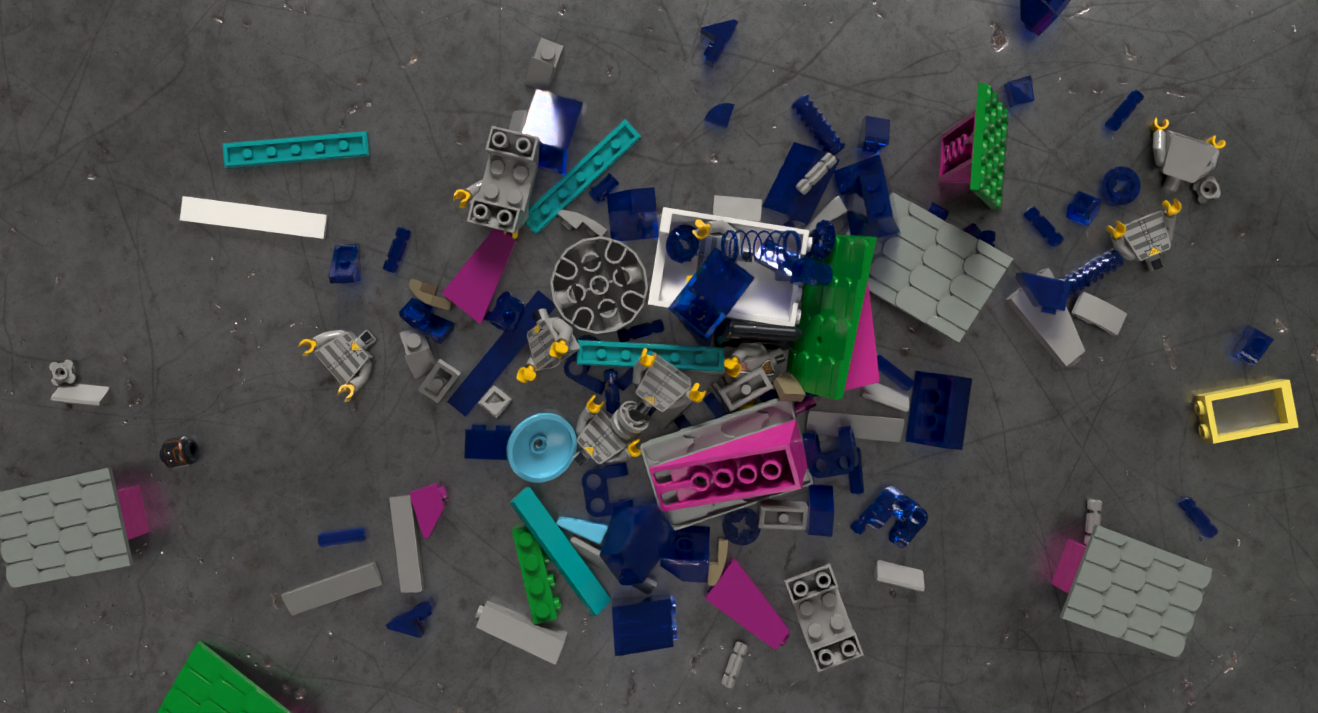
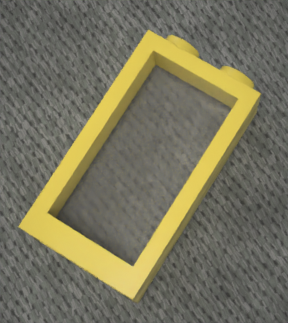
M1277 379L1195 395L1194 409L1196 414L1199 415L1200 420L1198 430L1200 437L1206 443L1214 444L1299 427L1290 380Z

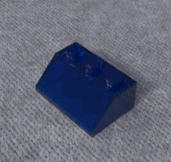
M793 142L762 207L805 228L808 226L840 159L836 158L837 162L831 169L828 168V172L814 186L812 185V188L804 195L797 190L796 185L802 178L805 179L804 176L818 162H821V159L827 153L817 148Z
M916 371L906 442L962 450L972 378Z

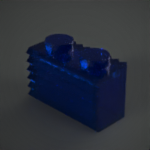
M472 424V428L465 429L464 458L507 460V444L514 430H510V425H496V429H486V424Z

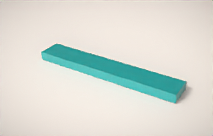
M624 119L529 208V218L525 224L538 235L558 216L560 210H565L642 138L641 135Z
M367 131L222 143L224 167L227 169L370 156L369 134Z
M578 340L580 349L577 351L576 365L634 367V364L641 357L643 349L646 348L647 355L651 356L654 352L678 370L723 372L724 347Z
M524 488L509 502L589 613L592 616H597L609 604L611 598L531 488Z

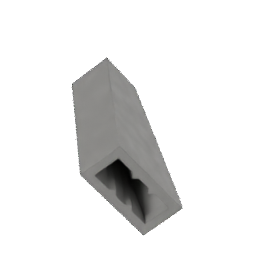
M1049 268L1042 269L1005 301L1059 366L1071 367L1081 360L1080 355L1085 352V349Z
M488 600L484 606H479L475 619L479 620L476 628L556 665L567 636V631L544 622L534 625L531 617Z

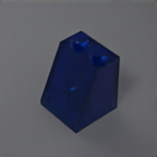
M536 90L522 133L540 137L538 168L562 175L566 174L582 116L583 102L577 101L574 98L558 96L549 91Z
M884 169L859 175L843 197L847 209L850 234L881 238L901 233L892 187Z
M715 247L668 307V310L704 338L708 339L755 277Z
M657 503L615 508L599 556L621 585L642 584L676 539L677 533Z
M670 594L613 598L612 619L615 656L674 647L673 640L678 639L677 625H672V616L676 615V602L671 601Z

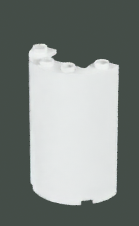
M663 207L648 305L774 325L795 326V324L800 323L801 310L798 309V303L796 302L801 300L802 288H798L799 279L804 278L806 264H802V259L806 252H810L812 246V237H808L809 230ZM698 219L703 222L724 220L736 229L737 232L741 233L739 246L754 248L752 263L737 261L736 273L702 286L699 293L693 294L687 290V287L693 284H689L686 279L689 275L698 278L696 268L700 239L692 233V230L699 229L695 225V221Z

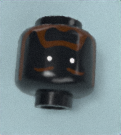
M188 436L171 438L163 443L159 456L161 461L170 469L190 467L199 456V447Z

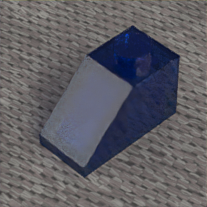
M1026 272L1016 273L1015 278L1032 305L1041 308V313L1056 315V312L1065 311L1071 282Z
M809 485L807 506L809 508L805 532L808 535L832 537L834 523L833 486Z

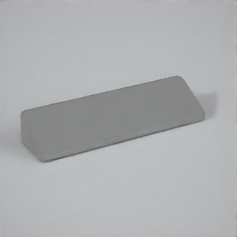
M807 410L805 434L900 442L905 419Z
M410 495L389 497L401 593L423 592L425 590L417 518Z
M573 534L569 542L583 560L646 594H650L656 587L657 578L576 534Z
M374 561L285 592L281 597L293 616L382 585L383 582L377 564Z

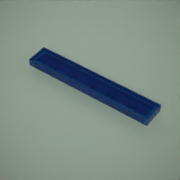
M538 290L447 402L466 417L528 342L527 332L537 325L533 313L540 309H546L548 315H550L556 308L554 302Z

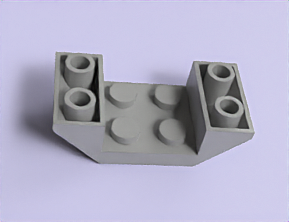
M491 126L485 149L489 153V158L478 199H472L467 222L516 233L526 215L538 169L540 137Z
M830 563L784 580L818 672L864 656L856 632L852 628L837 588L838 584Z

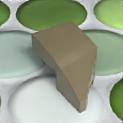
M410 278L409 287L421 301L442 309H450L452 301L435 296L437 286Z
M787 371L780 373L772 384L773 390L777 391L781 401L802 402L806 396L796 378Z
M717 537V562L707 563L708 586L716 585L724 569L728 552L727 537Z

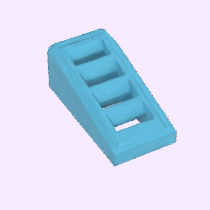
M559 517L556 523L558 526L597 544L601 543L608 528L606 523L568 517Z

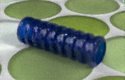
M804 94L792 104L791 108L796 109V115L801 116V121H805L806 124L804 126L810 128V134L813 133L815 135L813 138L819 140V146L822 145L824 147L822 150L824 152L827 151L833 156L845 148L846 144L844 142L841 143V137L835 135L837 133L835 130L832 131V125L826 123L828 121L827 118L824 119L822 117L823 113L818 112L819 108L813 105V100H809V94Z
M1113 248L1108 253H1103L1102 257H1096V261L1091 260L1089 264H1084L1083 268H1078L1076 272H1071L1070 276L1066 275L1063 277V280H1057L1061 294L1068 299L1072 297V294H1078V290L1083 291L1085 286H1091V282L1096 283L1098 279H1103L1104 275L1108 276L1111 274V271H1117V267L1122 268L1124 266L1123 258Z

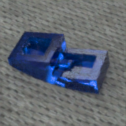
M411 298L399 311V316L411 327L439 344L453 330L452 322L433 314L432 306L415 298Z

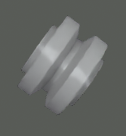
M634 401L624 402L611 417L613 430L626 440L638 438L650 424L649 414L643 415L634 407L637 402Z

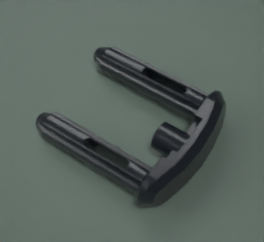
M724 318L715 326L714 344L716 347L725 348L726 346L738 347L741 343L762 342L765 349L775 350L780 348L786 351L793 348L795 340L802 338L803 332L795 326L733 322L731 318Z

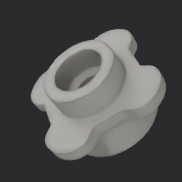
M1208 176L1201 182L1196 181L1192 185L1193 190L1197 192V200L1201 204L1206 203L1211 198L1217 199L1221 194L1219 185L1213 176Z
M65 360L63 363L52 362L49 369L53 375L51 382L54 385L58 386L63 382H75L76 370L71 360Z

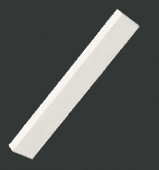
M183 196L180 220L326 239L328 215Z

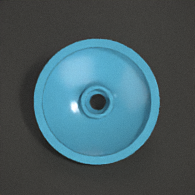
M551 413L536 414L525 419L514 429L508 440L507 460L510 467L520 478L529 482L541 483L555 479L567 470L574 459L573 456L577 451L575 431L564 418ZM540 439L539 443L534 445V442Z

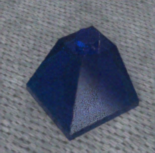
M1020 0L1021 21L1028 31L1035 33L1039 37L1059 17L1071 0Z
M654 187L629 189L607 194L611 239L632 241L659 238Z
M662 524L660 566L683 582L707 583L710 527L688 526L667 533L664 524Z

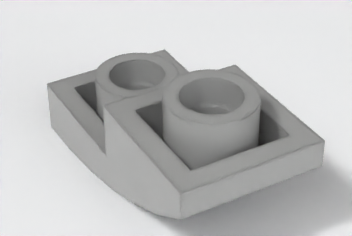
M566 210L558 212V215L561 217L559 222L568 230L574 228L578 231L584 224L586 225L584 230L592 237H604L608 233L606 228L584 215Z
M1080 292L1071 312L1086 323L1095 324L1111 335H1118L1127 316V313L1086 292Z

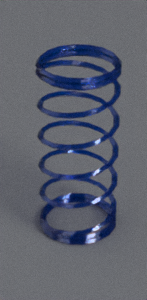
M726 230L721 239L722 257L726 262L730 263L736 262L738 258L739 244L736 234L739 232L744 234L741 243V257L744 262H748L751 256V244L748 238V234L751 232L756 234L753 243V257L756 262H760L763 256V243L760 234L764 232L768 234L764 251L768 262H772L775 257L773 233L780 234L776 246L777 258L780 262H783L785 259L789 262H795L801 252L800 236L794 230H786L783 233L778 230H774L771 233L766 230H762L759 233L754 230H750L747 233L742 230H737L736 232ZM728 233L732 234L729 243L730 260L725 252V242ZM790 233L794 236L797 245L796 254L793 259H790L787 253V240ZM781 237L783 238L782 247L784 254V258L782 260L780 259L778 252ZM745 238H747L749 245V254L747 260H745L743 257V244ZM757 238H759L761 245V255L759 260H757L755 257V244ZM769 238H771L773 244V255L770 260L767 257ZM732 240H734V252L731 257Z

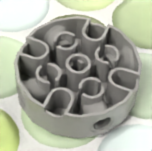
M603 236L582 239L568 247L555 264L550 282L553 302L561 316L577 329L594 334L617 332L632 323L643 309L648 292L646 269L636 252L621 241ZM599 279L602 283L606 282L607 284L603 287V292L593 289V286L596 285V281Z

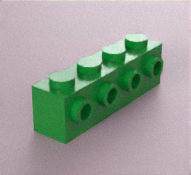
M525 524L514 526L512 534L533 623L535 625L558 619L559 612L562 611L560 598L555 597L554 593L556 580L554 574H550L548 567L551 564V560Z

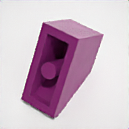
M441 482L413 490L409 493L424 539L429 538L433 534L448 505L449 494L446 487H442Z

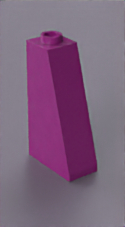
M493 229L442 292L445 297L479 324H483L487 318L518 243L512 238V233L510 232L504 235V231Z
M732 556L724 567L716 585L710 586L704 594L705 599L774 650L778 646H784L790 637L788 626L737 559Z

